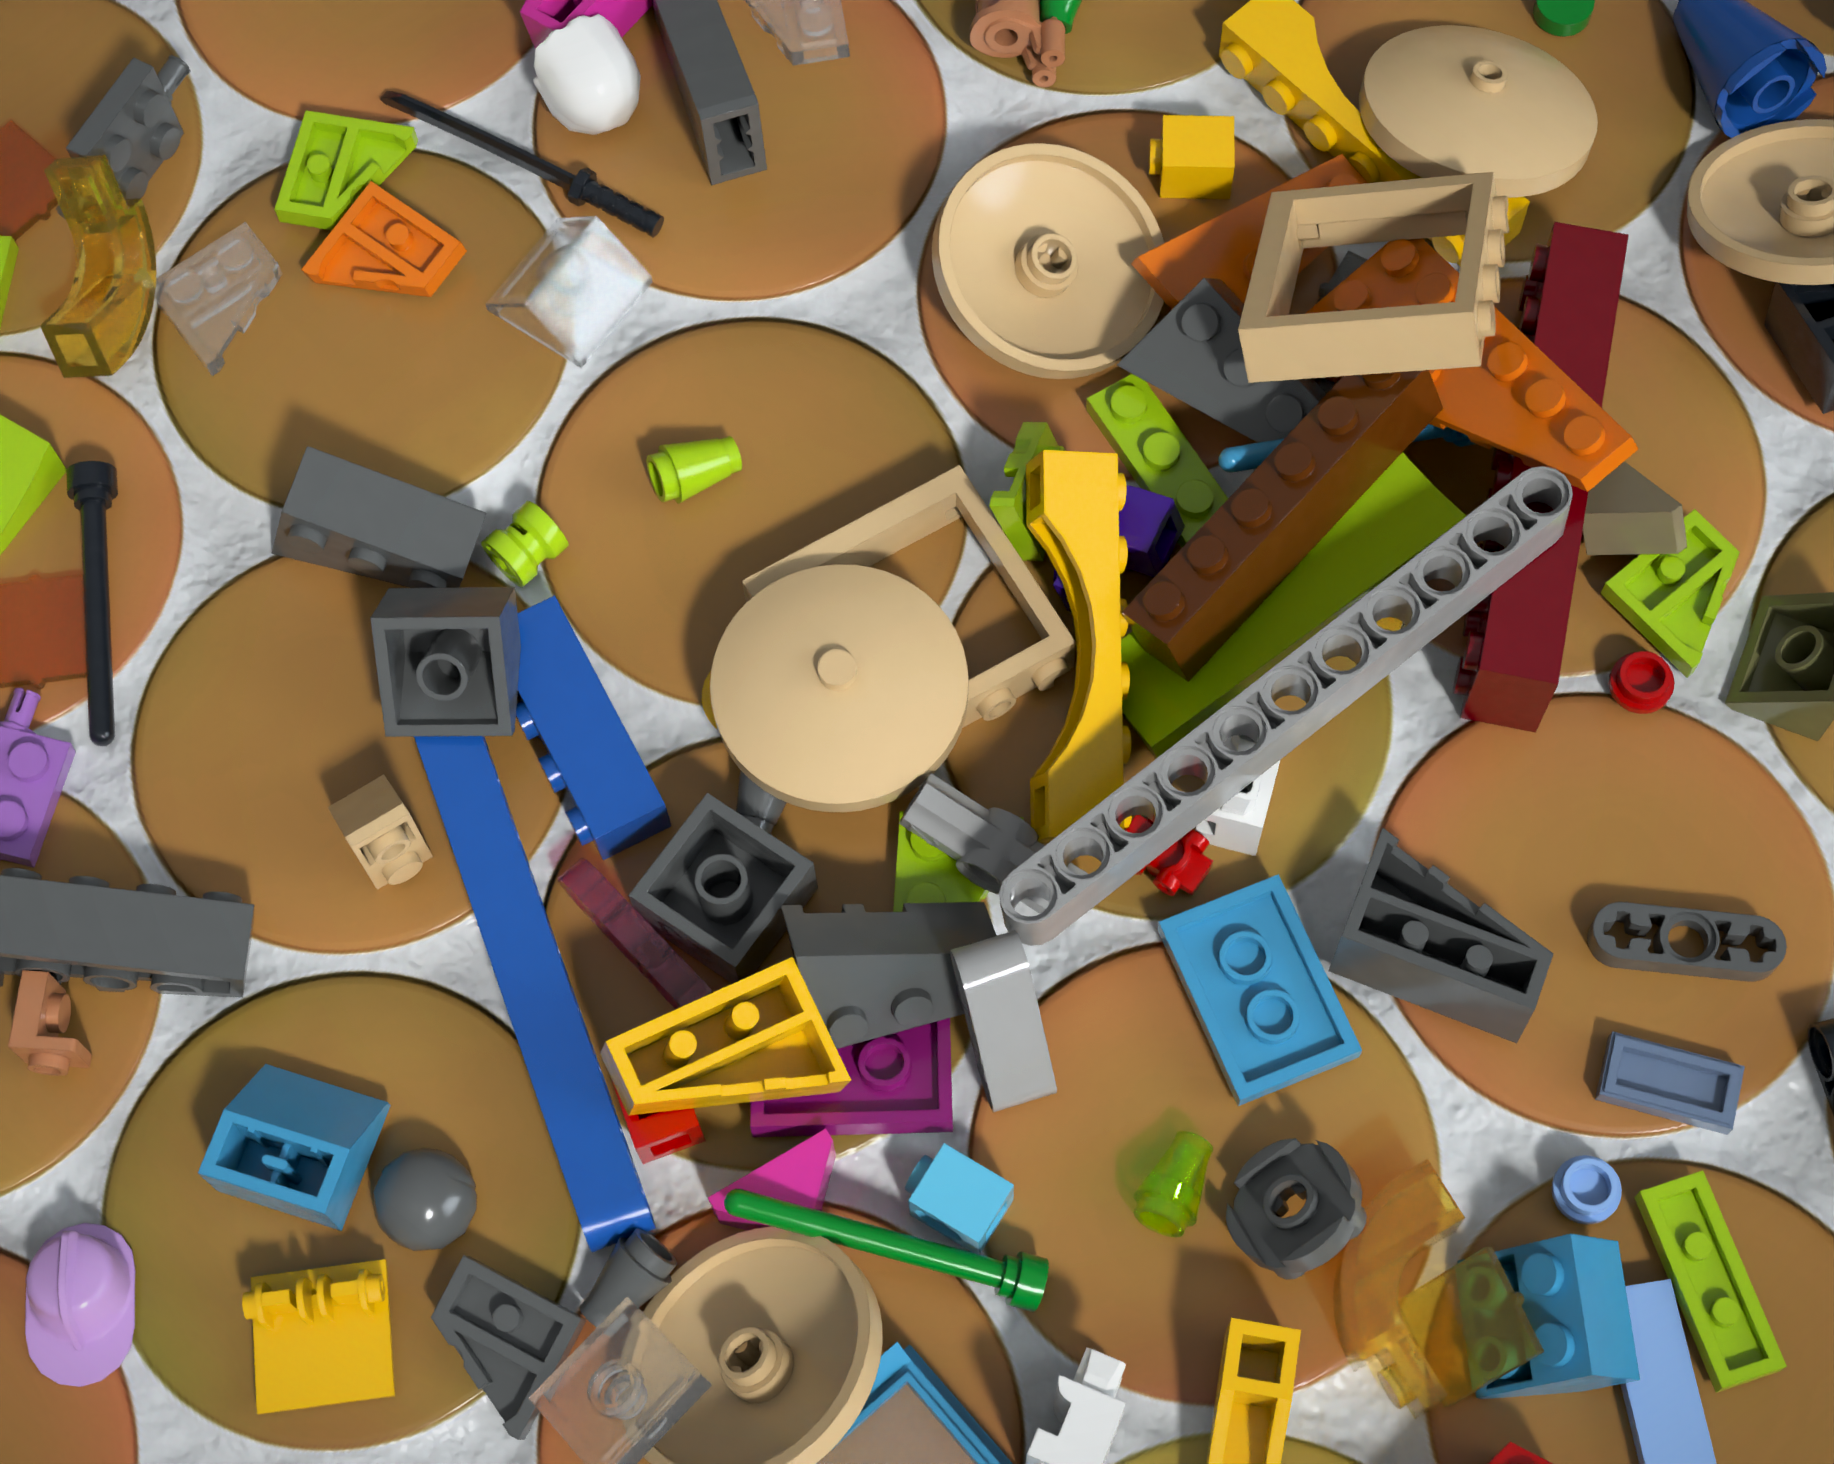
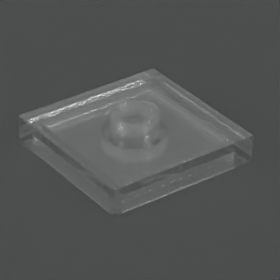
M626 1297L529 1397V1400L584 1464H637L712 1384L629 1297Z

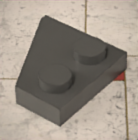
M463 1255L431 1316V1319L447 1343L454 1346L462 1357L464 1368L477 1388L484 1390L505 1421L502 1425L508 1434L517 1440H525L587 1321L586 1318L484 1263Z

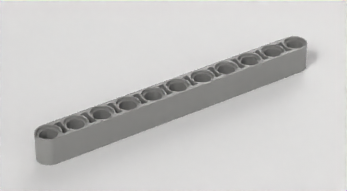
M1545 466L1532 467L1522 472L1014 869L1004 879L999 891L1000 906L1008 932L1016 930L1021 942L1030 946L1043 945L1054 939L1556 543L1564 533L1573 496L1571 483L1566 476L1554 468ZM1532 502L1545 503L1553 511L1538 513L1532 511L1526 505ZM1484 540L1496 541L1505 549L1499 552H1488L1478 547L1476 543ZM1441 578L1450 581L1456 588L1441 592L1432 589L1426 582ZM1386 617H1393L1404 622L1406 627L1397 631H1389L1378 626L1376 621ZM1343 656L1353 660L1356 666L1350 670L1339 671L1332 669L1325 662L1332 657ZM1292 695L1304 700L1306 705L1299 710L1287 711L1279 708L1274 702L1283 696ZM1244 735L1250 737L1256 744L1246 751L1238 752L1230 750L1223 742L1231 736ZM1182 775H1194L1205 782L1200 789L1194 792L1179 791L1171 785L1176 778ZM1132 815L1146 816L1153 821V825L1142 833L1126 832L1119 826L1125 818ZM1089 855L1101 861L1099 868L1090 874H1076L1067 868L1068 864L1079 856ZM1038 896L1049 902L1044 912L1037 916L1028 917L1020 915L1015 911L1016 905L1026 897Z

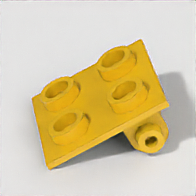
M386 1259L250 1277L251 1291L243 1293L242 1307L245 1319H252L256 1408L258 1415L395 1396Z

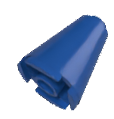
M1679 0L1673 14L1674 26L1713 117L1724 134L1732 138L1761 126L1793 121L1811 104L1817 95L1811 86L1818 72L1824 78L1827 70L1824 55L1812 42L1745 0Z

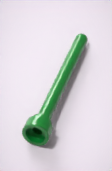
M743 1189L731 1190L724 1199L726 1211L739 1218L809 1237L822 1236L834 1244L995 1287V1295L1005 1297V1302L1008 1306L1035 1312L1044 1294L1049 1270L1047 1258L1020 1251L1016 1257L1004 1255L1002 1260Z

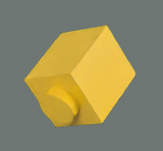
M1163 115L1161 139L1150 138L1148 170L1149 175H1160L1159 198L1230 199L1235 168L1234 116Z

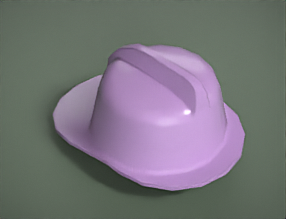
M82 1223L63 1228L43 1243L32 1258L26 1275L25 1335L29 1356L40 1373L61 1385L82 1387L102 1381L120 1367L131 1349L135 1329L136 1269L133 1251L122 1235L105 1225Z

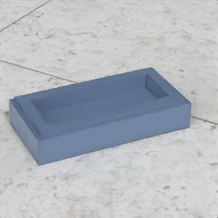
M1612 1031L1607 1039L1595 1100L1728 1135L1734 1126L1745 1066Z

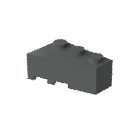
M1203 278L1117 364V366L1258 443L1286 438L1327 394L1313 378L1248 383L1238 332L1244 304L1221 279Z
M307 446L282 509L271 554L409 588H459L487 513Z
M1382 828L1328 971L1517 1043L1536 1008L1554 953L1486 903L1481 907L1477 906L1448 884L1450 879L1448 875L1434 865L1427 869L1397 846L1399 839Z

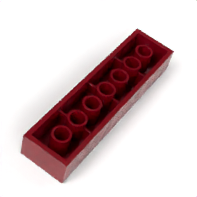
M1554 221L1547 245L1535 244L1529 275H1525L1521 289L1518 311H1522L1520 327L1517 328L1602 408L1629 235ZM1494 448L1491 470L1496 472L1493 487L1489 488L1486 501L1531 467L1524 465L1520 458ZM1571 485L1573 492L1564 533L1559 540L1466 613L1463 636L1468 638L1464 657L1460 656L1453 686V694L1464 695L1460 718L1536 733L1559 683L1588 492ZM1532 502L1526 505L1529 509L1538 513L1553 511L1545 503ZM1484 540L1478 546L1488 552H1499L1505 549L1498 542Z

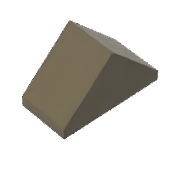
M1625 461L1588 492L1583 524L1587 555L1678 554L1687 547L1682 504Z

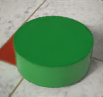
M1535 0L1533 6L1534 19L1549 34L1562 37L1572 36L1581 32L1588 25L1595 0Z

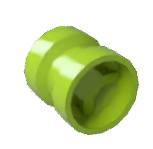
M528 500L512 514V523L505 529H495L481 542L483 550L494 565L510 581L521 588L537 575L538 565L544 559H555L569 546L566 537L556 523L540 507Z

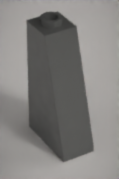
M652 0L655 20L711 185L767 170L759 104L718 1Z

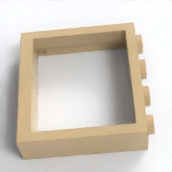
M1494 172L1272 192L1238 328L1248 383L1480 367L1485 337L1495 336L1496 332L1494 303L1500 302L1499 268L1505 266L1503 233H1509L1507 216L1508 198L1506 195H1496ZM1465 235L1455 302L1289 315L1304 248Z
M960 465L742 580L745 600L747 602L771 583L804 569L833 564H852L869 567L963 517L1042 639L969 680L968 706L963 727L980 718L990 721L1002 716L1015 705L1016 698L1036 687L1039 691L1054 687V679L1071 671L1070 669L1074 667L1076 641Z

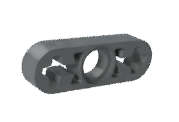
M1615 902L1603 907L1591 923L1587 933V943L1592 955L1599 962L1609 967L1747 982L1760 981L1770 976L1784 959L1787 948L1782 930L1773 921L1762 916L1629 902ZM1616 921L1624 923L1625 933L1633 936L1645 937L1652 927L1651 924L1658 926L1653 939L1654 953L1648 952L1652 939L1633 938L1625 949L1616 947L1615 937L1605 935L1604 932H1608ZM1678 926H1687L1694 929L1703 940V953L1694 958L1678 955L1669 944V931ZM1718 931H1723V932H1724V935H1723V937H1722L1721 943H1720V936H1719V932H1718ZM1748 935L1755 936L1757 947L1767 949L1768 951L1761 956L1757 963L1750 961V955L1747 950L1727 947L1720 956L1721 960L1715 959L1719 943L1731 946L1741 945Z

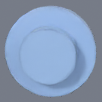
M1582 1155L1567 1160L1557 1170L1552 1181V1196L1557 1208L1568 1219L1580 1224H1596L1606 1220L1617 1209L1621 1200L1622 1188L1617 1173L1608 1163L1594 1156Z

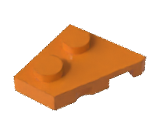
M370 181L301 270L314 283L432 297L467 250L459 240Z

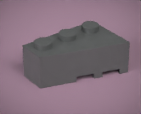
M984 902L904 903L902 912H865L863 904H843L841 913H804L802 905H781L795 963L836 1049L964 1014L950 950L997 936Z

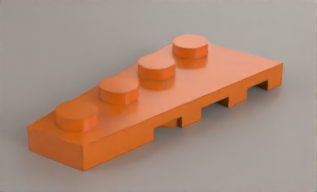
M1340 154L1138 256L1131 265L1171 309L1203 278L1221 279L1244 304L1272 192L1364 184L1368 182L1344 155ZM1327 247L1304 248L1298 274Z

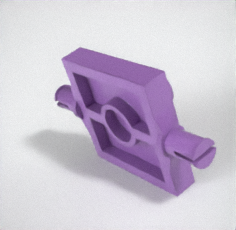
M15 688L4 721H0V860L35 867L76 751L69 742L37 735L29 729L41 696L31 690H27L25 693L23 688Z

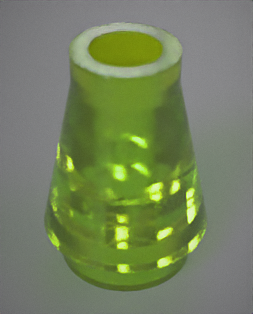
M1187 1131L1176 1133L1171 1146L1134 1193L1137 1205L1133 1213L1142 1225L1164 1236L1181 1237L1184 1235L1187 1227L1196 1224L1208 1161L1213 1152V1146L1206 1139Z

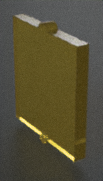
M1484 1247L1394 1302L1416 1347L1413 1351V1357L1416 1361L1423 1362L1444 1407L1456 1404L1544 1353L1521 1306L1524 1303V1296L1520 1292H1514L1492 1247Z

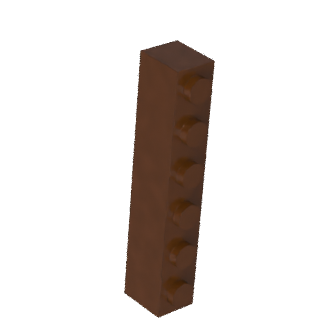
M1430 371L1343 376L1122 611L1143 649L1189 682L1443 409Z

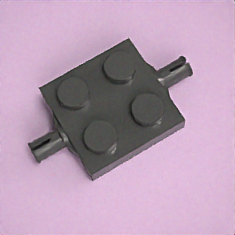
M170 55L157 74L153 66L133 57L66 147L75 164L76 178L73 188L61 204L56 207L61 217L70 223L78 224L80 218L94 201L101 213L120 221L129 207L141 200L146 192L149 180L163 161L174 155L184 134L171 106L172 94L186 75L191 72L189 66L183 60Z

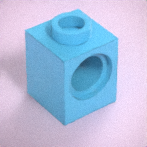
M943 1143L934 1159L927 1155L920 1159L905 1186V1190L912 1194L908 1200L909 1211L912 1217L976 1254L982 1253L1014 1200V1184Z

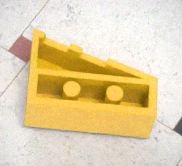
M793 957L605 1041L600 1053L628 1115L840 1092L851 1081Z

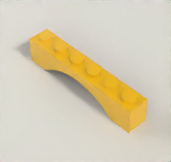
M1250 0L1223 22L1219 58H1221L1225 68L1238 79L1244 78L1259 91L1267 105L1279 115H1286L1305 132L1306 137L1314 147L1320 151H1328L1333 157L1343 154L1368 183L1421 178L1389 157L1370 136L1363 123L1360 111L1344 96L1327 69L1318 45L1314 17L1294 0ZM1525 197L1508 198L1507 216L1509 233H1503L1505 246L1521 231L1530 203ZM1465 235L1428 238L1437 253L1446 261L1457 263L1461 266Z
M1043 450L1026 463V525L1047 552L1063 583L1074 619L1077 646L1075 689L1065 724L1049 755L1030 778L1031 827L1037 832L1039 843H1049L1121 787L1124 784L1123 764H1127L1130 758L1131 734L1129 728L1123 726L1122 700H1125L1129 693L1130 671L1128 664L1121 662V637L1125 636L1128 628V622L1122 611L1128 604L1125 599H1120V574L1126 568L1128 548L1125 537L1119 536V511H1122L1125 505L1127 488L1124 474L1118 473V453ZM1132 816L1125 818L1119 826L1122 829L1128 828Z
M1237 1318L1230 1319L1224 1335L1206 1464H1281L1292 1402L1301 1330Z

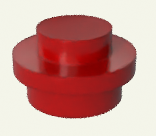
M1648 651L1632 652L1624 655L1615 663L1609 675V689L1612 697L1621 707L1633 713L1648 714L1658 711L1666 705L1674 691V676L1669 665L1662 657Z

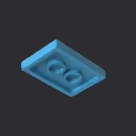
M1279 874L1158 922L1157 930L1237 1106L1360 1057L1362 1048Z

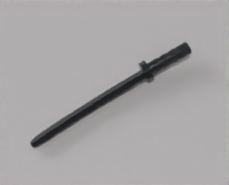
M386 91L381 97V101L388 106L451 133L569 191V202L578 207L589 203L598 209L601 208L607 214L613 217L616 216L617 219L628 225L631 224L632 227L643 233L646 232L652 238L661 230L664 222L663 216L648 208L645 209L644 206L633 200H628L624 195L613 192L612 189L603 184H598L596 172L587 167L581 169L575 176L509 142L409 96Z

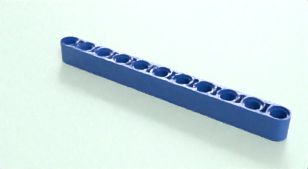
M414 736L588 1246L593 1253L616 1244L620 1237L628 1239L637 1228L646 1232L654 1230L656 1225L485 737Z

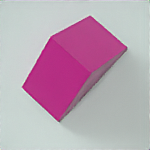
M824 1129L708 1197L713 1212L720 1224L744 1230L770 1227L769 1225L733 1216L726 1211L724 1199L727 1193L733 1189H743L821 1211L836 1158L833 1139L827 1129Z

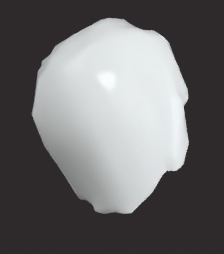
M600 14L592 17L579 16L569 21L565 28L553 30L546 40L536 48L534 68L537 76L533 81L552 116L569 131L597 135L620 127L628 122L638 105L641 75L634 56L620 36L618 29L609 20Z

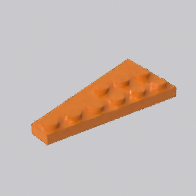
M1423 238L1389 241L1305 314L1455 302L1459 272ZM1494 306L1496 332L1495 336L1485 337L1480 367L1429 370L1443 409L1429 424L1443 430L1445 427H1449L1467 435L1471 442L1490 450L1493 446L1520 458L1524 465L1531 468L1541 466L1554 468L1564 474L1571 485L1586 492L1590 491L1638 450L1635 441L1625 429ZM1343 376L1325 377V379L1336 383Z

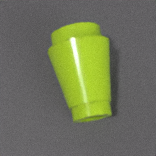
M731 436L721 439L714 438L663 444L659 446L657 453L648 455L646 459L650 481L659 500L666 502L674 499L678 504L731 476V474L742 470L741 455L735 440Z

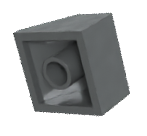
M515 587L389 588L370 617L385 737L512 736L515 731L521 653Z

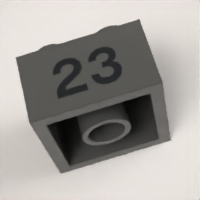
M706 793L628 896L637 920L733 984L753 975L786 932L787 928L781 905H802V908H804L818 889L812 861L709 793Z

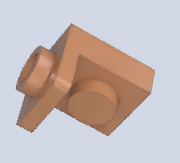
M22 970L8 1047L28 1064V1070L44 1075L63 1076L68 1074L69 1067L90 1068L92 1054L77 1039L58 1037V1033H65L68 1028L71 1016V1001L63 986L49 972Z

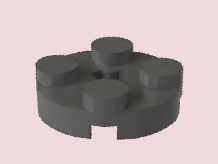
M1294 1138L1280 1140L1263 1148L1246 1162L1234 1181V1184L1239 1188L1234 1199V1208L1227 1203V1227L1236 1245L1258 1266L1274 1271L1280 1278L1286 1280L1296 1279L1306 1271L1315 1269L1332 1259L1344 1248L1349 1240L1357 1237L1363 1231L1366 1224L1367 1215L1365 1209L1361 1206L1362 1188L1356 1172L1336 1149L1324 1142L1317 1141L1318 1145L1313 1143L1301 1144ZM1296 1194L1302 1200L1306 1199L1303 1208L1297 1214L1281 1218L1289 1211L1286 1201L1291 1196Z

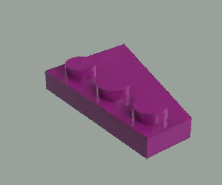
M950 1018L837 1049L851 1078V1081L840 1092L751 1102L750 1128L752 1137L814 1136L824 1129H827L830 1135L953 1132Z

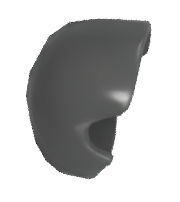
M430 1148L403 1152L384 1167L373 1190L375 1218L382 1231L402 1247L414 1251L443 1249L465 1234L476 1212L477 1194L475 1191V1181L468 1169L454 1156L446 1152Z

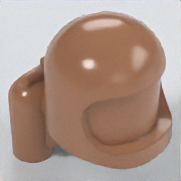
M976 0V15L970 26L971 45L978 51L993 57L1012 58L1022 55L1027 68L1032 70L1033 83L1043 88L1052 86L1056 82V67L1062 65L1065 61L1064 24L1057 17H1051L1043 23L1040 22L1038 0Z

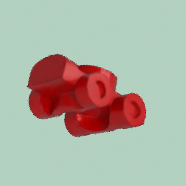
M1135 815L1125 831L1142 833L1153 825V821L1147 820L1141 815ZM1191 830L1181 840L1175 842L1137 872L1136 875H1141L1147 869L1155 877L1153 884L1163 893L1174 896L1180 888L1192 896L1213 865V860L1203 855V852L1209 845V841L1199 832Z

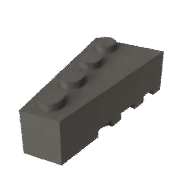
M3 869L0 875V987H3L5 974L21 977L22 970L49 972L60 984L69 981L70 977L83 978L86 984L96 987L99 991L124 992L125 990H132L137 987V981L142 980L151 981V990L159 994L243 998L254 924V904L242 903L243 899L241 897L226 892H207L203 894V898L177 896L174 889L158 884H141L134 891L109 888L107 881L95 877L74 876L69 879V883L42 880V876L39 873L27 869Z

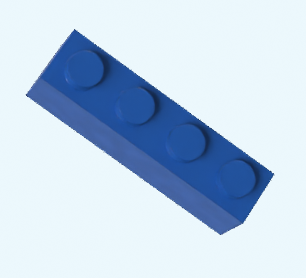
M555 595L519 612L521 653L517 695L521 702L517 703L516 719L527 740L539 735L548 754L538 758V761L554 793L566 788L575 807L565 811L580 844L584 846L593 841L601 858L605 860L671 827L666 805Z

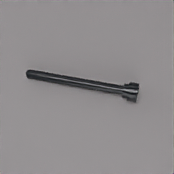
M84 461L75 463L67 468V495L70 499L74 500V507L81 511L89 737L95 745L103 747L111 744L115 738L106 510L111 508L112 500L118 495L117 469L113 465L101 461Z

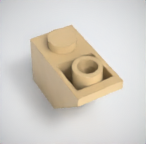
M384 774L327 807L377 890L388 883L390 885H397L411 879L421 870L423 862L433 857L410 813Z

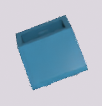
M265 1064L224 1108L198 1174L218 1192L342 1231L391 1105L383 1100Z
M1570 1233L1457 1261L1476 1398L1493 1399L1583 1392L1640 1380L1618 1241Z

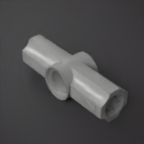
M932 773L925 779L914 795L899 822L908 831L913 832L928 844L935 846L957 861V869L968 880L995 894H999L1002 882L1014 869L1044 847V845L1038 842L1039 836L1037 832L1020 817L1000 808L986 809ZM1071 862L1067 866L1073 873L1080 875L1088 874ZM1030 896L1021 900L1022 903L1039 914L1044 912L1049 905L1048 901L1038 896Z

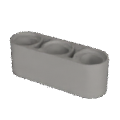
M1014 930L951 949L950 956L979 1075L992 1112L994 1113L1057 1093L1055 1076L1033 979L1017 931Z

